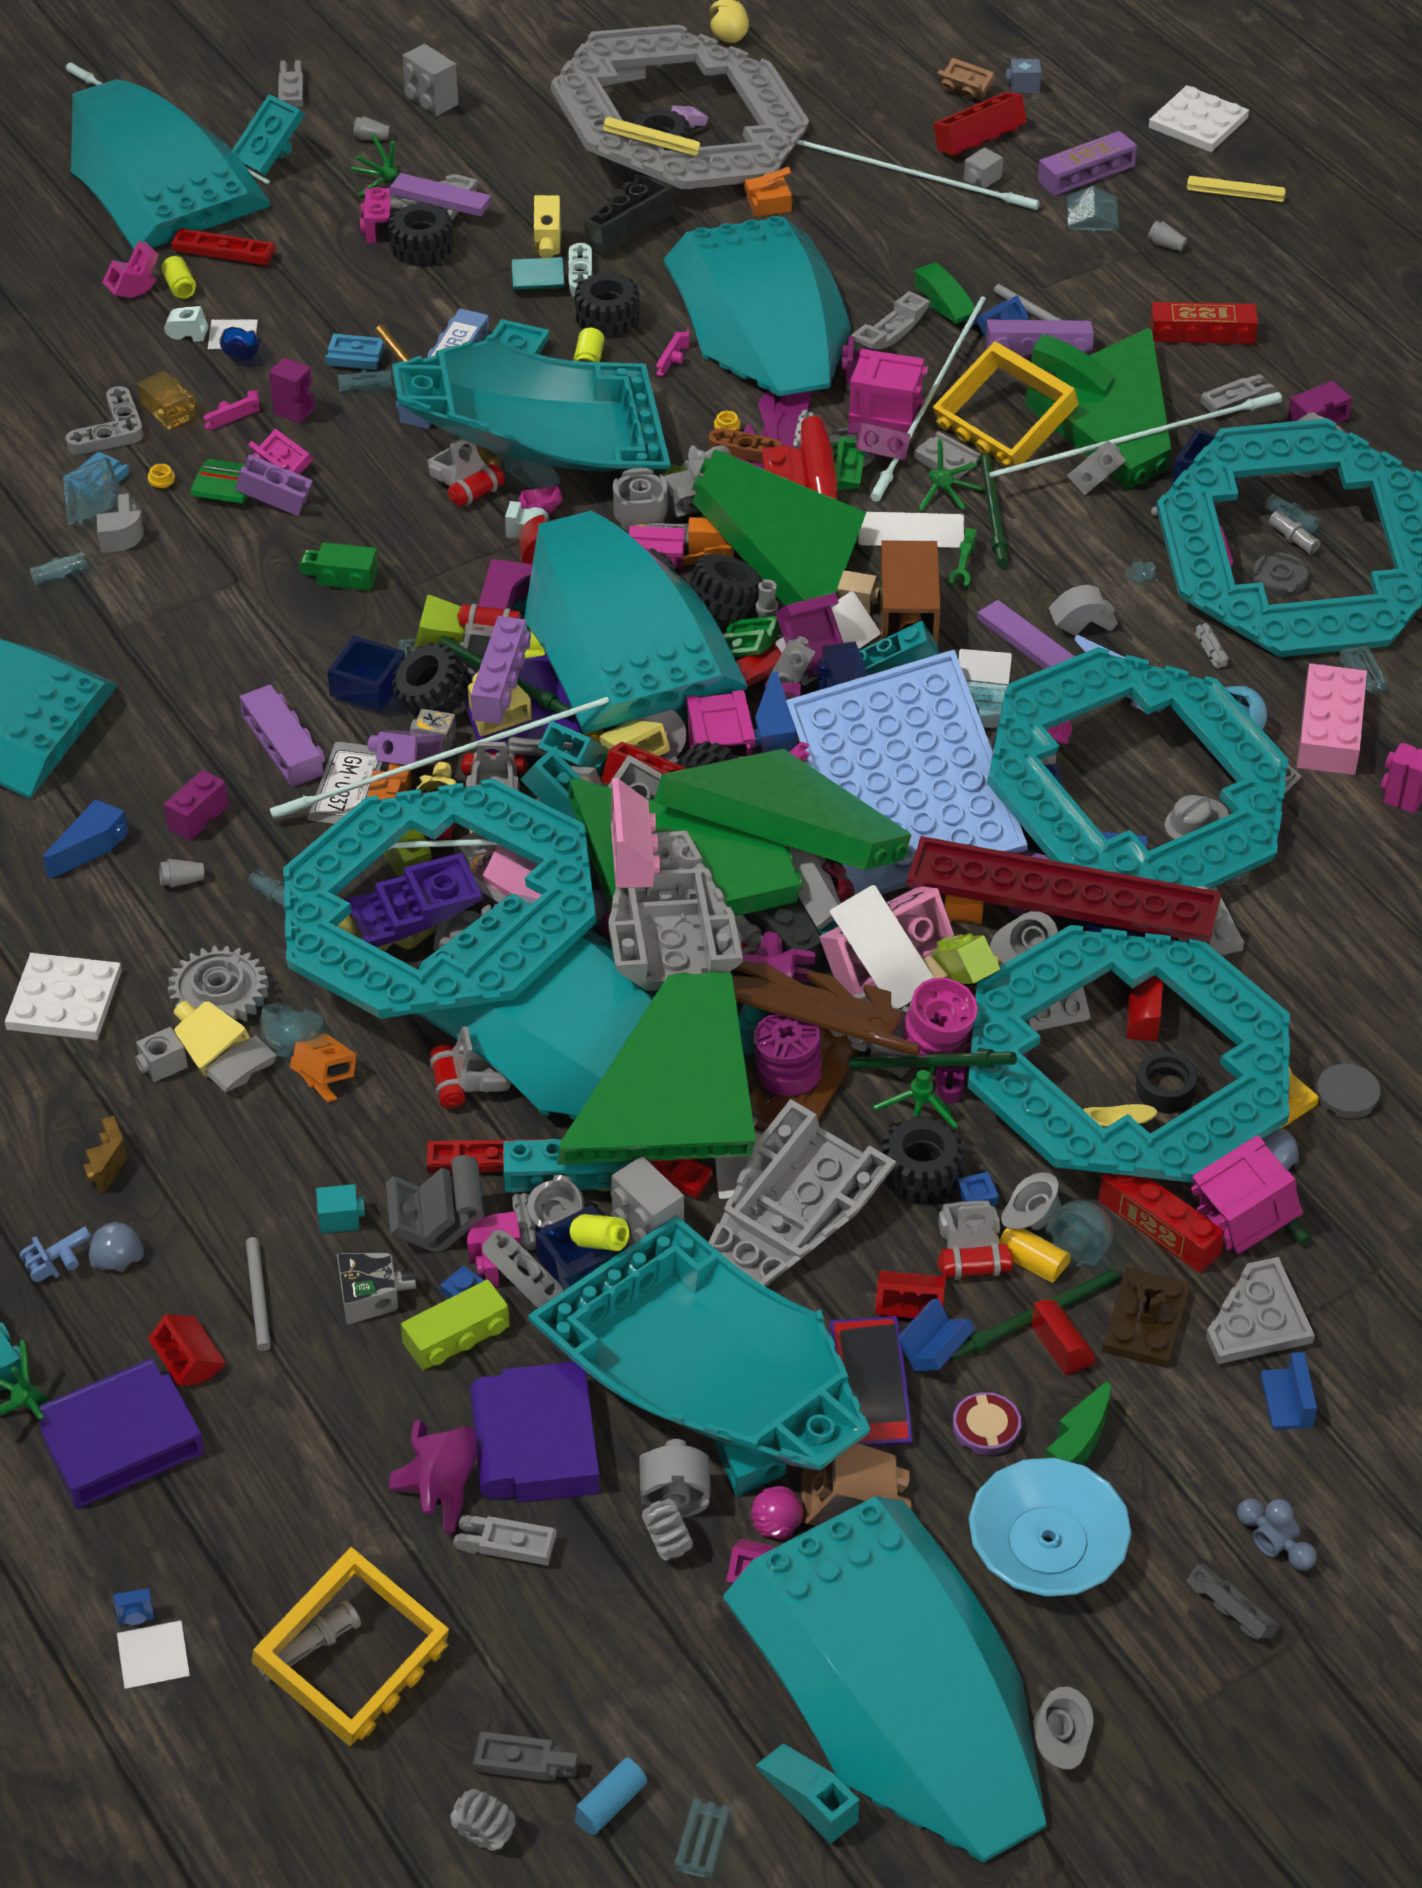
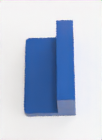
M1016 295L978 315L972 325L978 323L986 339L987 320H1027L1029 316L1019 296Z
M932 1299L898 1336V1341L914 1371L939 1370L971 1335L975 1328L969 1318L949 1320L939 1299Z
M1291 1353L1288 1369L1263 1370L1260 1376L1273 1430L1313 1428L1317 1405L1305 1353Z

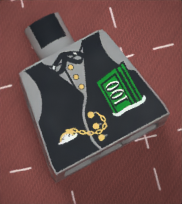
M388 1253L337 1254L346 1324L396 1311L398 1309L397 1291L416 1289L414 1269L394 1271L392 1257Z

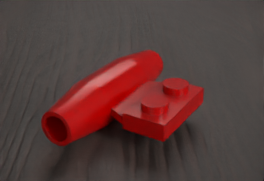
M810 416L801 422L800 450L788 445L762 448L764 470L837 500L838 482L833 449L823 420L820 417Z

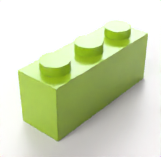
M972 933L964 936L963 934L954 936L952 934L937 942L938 947L930 951L933 959L947 973L948 978L961 984L976 983L1000 970L984 935L973 936Z
M487 1279L400 1323L402 1342L422 1371L431 1366L442 1364L447 1358L461 1351L469 1350L476 1343L490 1336L498 1335L510 1327L509 1306Z

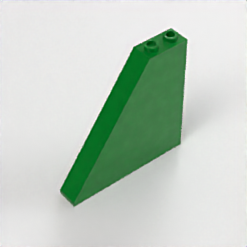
M1150 328L1144 329L1090 355L1091 358L1114 376V381L1104 396L1073 387L1075 388L1079 404L1055 431L1078 449L1167 425L1153 334ZM1027 385L1026 407L1041 418L1053 406L1055 401ZM1168 430L1116 444L1126 461L1109 475L1128 490L1169 470L1171 444ZM1096 450L1088 451L1083 454L1089 457Z
M714 449L710 459L705 457L699 473L704 475H697L692 490L696 491L693 504L744 561L760 574L762 580L768 579L776 583V596L786 606L837 593L843 571L846 569L867 512L717 449Z
M785 749L662 774L654 799L660 805L862 870L903 861L908 853V844L912 835Z
M576 778L569 779L568 799L576 820L585 825L588 852L609 909L612 911L613 896L616 890L611 836L612 788ZM647 799L649 813H655L656 831L651 833L687 831L702 857V864L705 868L709 869L716 888H720L724 895V902L727 907L732 909L734 916L798 902L799 889L803 888V882L800 872L795 871L793 868V857L789 847L660 805L654 800Z
M712 971L706 974L680 972L675 975H668L561 1140L557 1154V1165L633 1162L641 1156L647 1161L752 1156L756 1138L732 973Z

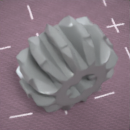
M669 1498L662 1501L659 1500L643 1510L642 1518L662 1559L677 1558L692 1549L693 1542L673 1500Z
M477 1789L465 1791L462 1797L458 1798L450 1815L453 1828L458 1830L459 1835L466 1837L469 1842L477 1844L480 1848L485 1847L493 1851L502 1848L503 1844L509 1840L513 1833L512 1830L516 1825L515 1815L512 1811L508 1810L506 1804L498 1801L497 1797H492L487 1792L481 1793Z

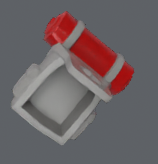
M464 439L451 443L450 448L428 459L430 476L449 485L448 497L458 508L463 505H470L473 500L490 491H496L497 487L505 482L501 469L495 464L486 465L478 454L476 444Z
M462 604L457 613V620L459 626L465 628L464 642H460V645L484 657L497 617L522 619L521 612L508 608L497 609L482 607L477 604ZM458 657L467 667L470 674L479 672V668Z
M477 742V752L465 753L461 762V770L464 776H467L466 787L481 785V780L495 779L517 791L520 789L518 777H523L529 767V762H527L525 755L510 752L508 754L505 742ZM496 749L500 752L496 754L486 753L485 750Z
M462 1027L455 1047L452 1045H439L430 1052V1066L435 1078L436 1095L440 1101V1106L444 1109H454L463 1105L465 1102V1092L507 1091L512 1084L488 1062L472 1051L468 1027Z
M965 1201L943 1204L942 1211L939 1212L938 1224L942 1238L947 1240L948 1245L947 1249L941 1250L938 1256V1269L941 1274L946 1278L954 1277L955 1280H958L965 1276L987 1274L999 1276L1000 1273L1011 1272L1014 1257L1008 1244H1000L997 1235L1000 1233V1220L995 1207L991 1206L989 1201Z

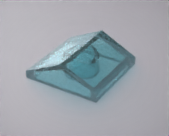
M1095 186L1067 195L1068 229L1118 231L1117 196Z
M105 457L63 475L67 524L73 525L114 507L120 487L109 458Z
M966 680L974 704L979 707V710L1001 712L1007 684Z

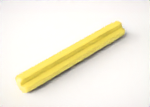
M606 117L603 126L605 132L697 156L700 148V142L611 117Z
M1189 176L1187 182V190L1275 202H1283L1285 198L1284 187Z

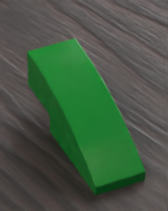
M935 262L914 270L915 288L929 297V306L956 324L969 320L975 306L959 283L943 267Z
M1042 334L1032 349L1031 363L1039 368L1055 372L1056 378L1070 386L1104 396L1114 381V376L1101 364L1076 347L1057 338Z
M1107 1381L1059 1421L1057 1440L1046 1449L1045 1458H1057L1084 1465L1095 1448L1105 1424L1111 1385Z

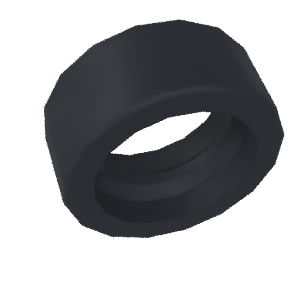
M1172 1052L1154 1053L1147 1056L1139 1065L1135 1086L1137 1096L1144 1105L1154 1107L1157 1111L1164 1113L1177 1112L1186 1108L1193 1101L1198 1075L1195 1066L1184 1056ZM1167 1073L1180 1078L1185 1083V1086L1178 1090L1166 1091L1153 1086L1148 1079L1156 1074Z

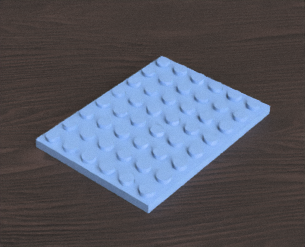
M955 650L786 700L799 742L803 741L809 744V747L805 750L810 753L806 759L807 764L912 834L908 844V853L903 861L867 870L841 863L842 867L846 869L845 875L853 883L854 895L871 885H875L881 895L907 887V877L921 836L1015 854L1028 850L1019 822L987 784L993 752Z

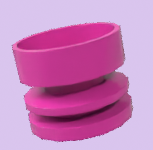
M932 978L922 982L915 989L901 1030L903 1039L921 1044L919 1055L961 1053L965 1048L978 1011L975 997L967 987L949 978Z

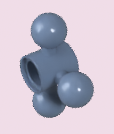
M1253 1498L1245 1499L1239 1504L1237 1516L1240 1522L1249 1527H1259L1253 1532V1539L1261 1552L1268 1557H1275L1285 1549L1289 1552L1290 1564L1297 1570L1305 1571L1315 1565L1317 1553L1314 1547L1306 1542H1295L1300 1537L1301 1531L1293 1518L1294 1511L1289 1502L1283 1499H1275L1267 1505L1266 1509L1260 1501Z

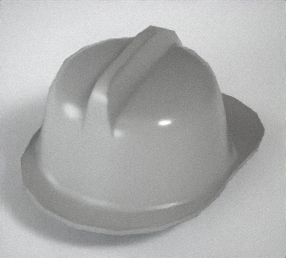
M1188 795L1177 801L1173 810L1166 817L1164 825L1168 835L1173 839H1177L1229 814L1225 806L1214 799H1209L1206 796Z
M1030 911L1002 927L994 935L990 943V949L993 955L999 958L998 965L1001 966L1059 931L1055 922L1048 915L1042 912Z
M1044 1172L1025 1178L1016 1187L1009 1203L1004 1209L1001 1216L1002 1224L1008 1229H1021L1030 1226L1033 1230H1040L1045 1225L1051 1223L1059 1214L1061 1207L1058 1197L1059 1183L1057 1178L1051 1173Z
M1058 1687L1049 1692L1042 1706L1035 1714L1034 1729L1038 1749L1052 1766L1062 1770L1073 1769L1081 1763L1093 1728L1092 1708L1087 1698L1078 1690L1071 1687Z

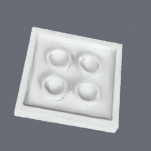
M1186 85L1149 119V128L1212 152L1248 118L1249 110L1238 104L1230 103L1215 95L1207 94L1195 87Z
M30 953L5 1020L6 1029L98 1040L122 972L121 964L117 962Z

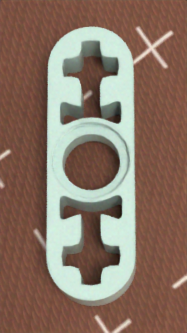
M576 243L569 248V293L575 297L578 282L580 283L581 280L588 279V276L592 275L591 247L585 243Z

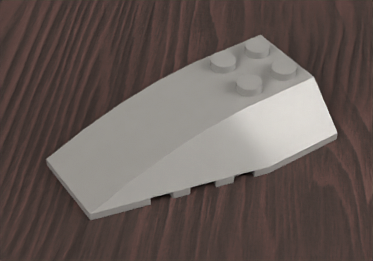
M687 831L651 833L657 834L658 852L653 853V855H659L660 873L654 874L653 887L616 888L613 896L612 911L609 917V932L616 971L646 991L659 990L668 975H675L680 972L689 974H706L712 971L721 973L731 972L743 963L735 916L732 909L726 906L724 895L720 888H716L709 869L705 868L702 864V857Z
M790 1099L755 1143L752 1156L748 1157L749 1160L744 1171L741 1170L736 1181L735 1191L731 1199H728L724 1207V1215L720 1223H717L708 1243L734 1265L766 1287L858 1214L894 1168L896 1161L870 1145L864 1153L819 1127L817 1114Z

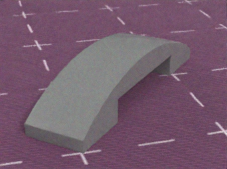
M908 291L895 301L893 312L873 327L865 324L851 336L854 337V341L871 349L887 348L899 341L916 325L929 307L930 300Z

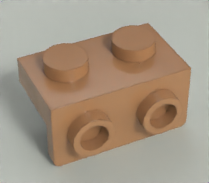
M952 58L945 71L939 70L937 73L943 89L949 92L956 91L969 99L975 98L983 101L996 78L992 71Z

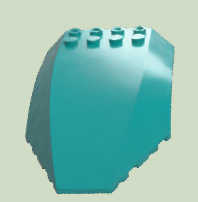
M119 79L73 93L71 176L75 175L93 192L133 250L138 241L146 242L153 248L173 241L180 228L202 231L271 206L270 201L245 165L220 137L156 93Z
M772 216L767 220L761 221L747 220L742 224L735 225L722 224L719 227L710 229L701 227L694 231L686 232L663 261L687 308L699 342L702 358L706 360L713 358L719 361L720 367L731 370L732 373L744 379L753 378L758 381V386L769 389L778 396L830 388L832 378L836 374V366L840 364L843 356V345H847V339L851 336V326L831 271L811 238L785 217Z
M493 334L487 335L486 339L473 344L471 341H467L460 346H451L437 350L435 356L425 359L417 356L410 361L392 364L396 397L400 405L450 434L483 448L520 460L565 469L618 473L634 468L651 469L653 473H663L670 470L671 464L646 364L581 362L551 358L502 343L494 339Z
M593 511L539 524L524 619H526V625L532 631L548 657L572 708L608 697V703L575 714L583 734L686 706V696L730 694L732 691L747 689L743 675L718 625L698 594L684 579L658 560L623 529Z
M0 639V786L31 799L116 689L117 683L51 653Z
M511 893L421 962L418 970L422 971L440 953H444L466 965L538 898ZM590 929L515 999L416 1014L457 1040L462 1027H468L472 1051L510 1081L539 1110V1114L549 1116L551 1112L569 1114L570 1119H576L658 990L646 991L617 972L611 943Z
M677 1215L528 1315V1320L576 1364L620 1397L650 1413L741 1452L786 1465L821 1470L870 1433L868 1422L860 1412L858 1398L853 1395L848 1383V1374L841 1357L836 1354L834 1349L835 1343L833 1338L828 1335L823 1323L824 1317L821 1309L817 1312L812 1311L765 1287L729 1261Z
M874 1496L754 1558L723 1595L724 1602L763 1654L795 1702L836 1776L849 1790L852 1787L872 1798V1803L881 1808L891 1809L896 1816L920 1829L924 1826L944 1837V1842L954 1847L964 1848L970 1856L983 1863L1046 1828L1023 1679L998 1632L970 1587L904 1501Z

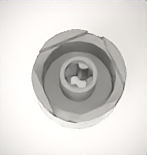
M634 468L626 470L622 473L620 479L617 480L616 478L614 480L613 512L623 529L629 530V526L650 523L664 524V519L668 513V485L664 476L661 474L660 477L654 475L651 469Z
M672 1439L667 1441L665 1446L640 1455V1496L644 1509L654 1502L668 1498L675 1502L681 1517L696 1515L708 1507L711 1488L709 1457L707 1454L696 1448L686 1446V1442L681 1439Z

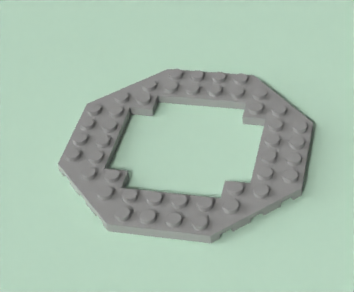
M681 25L591 32L585 44H581L575 52L573 59L568 60L561 69L560 75L551 82L550 90L586 150L682 190L736 185L744 183L745 179L757 178L768 172L778 171L806 131L809 119L771 62L761 59L760 62L748 57L749 53L733 46L729 49L717 45L718 40L701 33L698 37L687 33V28ZM695 61L704 76L726 74L759 124L758 126L744 127L742 135L747 143L700 147L697 156L675 150L665 151L663 147L603 130L606 117L622 120L602 86L617 84L619 75L615 69Z

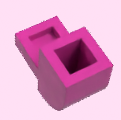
M138 241L129 263L112 260L102 283L117 296L133 298L150 290L157 280L151 272L159 255L146 242Z
M516 1211L484 1217L471 1228L468 1234L469 1264L476 1263L478 1276H484L485 1280L488 1279L494 1288L499 1287L498 1268L485 1256L482 1248L483 1243L492 1232L502 1230L510 1234L521 1245Z

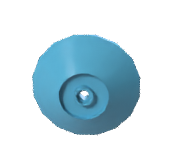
M1057 1458L1021 1460L995 1472L977 1491L968 1518L972 1545L988 1570L1016 1589L1045 1597L1076 1595L1105 1582L1124 1561L1132 1535L1127 1507L1110 1482L1084 1465ZM1048 1538V1539H1051V1540H1053V1541H1052V1542H1047V1541H1044L1043 1539Z

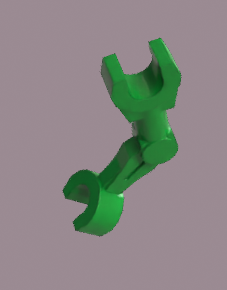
M965 529L964 539L959 549L960 561L958 569L953 570L949 575L950 587H954V582L957 578L965 580L964 589H968L970 586V575L966 571L968 555L970 556L971 551L975 549L977 529Z

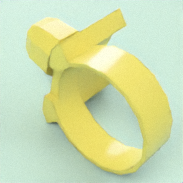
M438 762L434 767L433 777L428 775L419 777L422 783L417 789H421V792L424 789L429 792L433 789H439L438 786L457 784L454 779H451L452 770L450 764Z

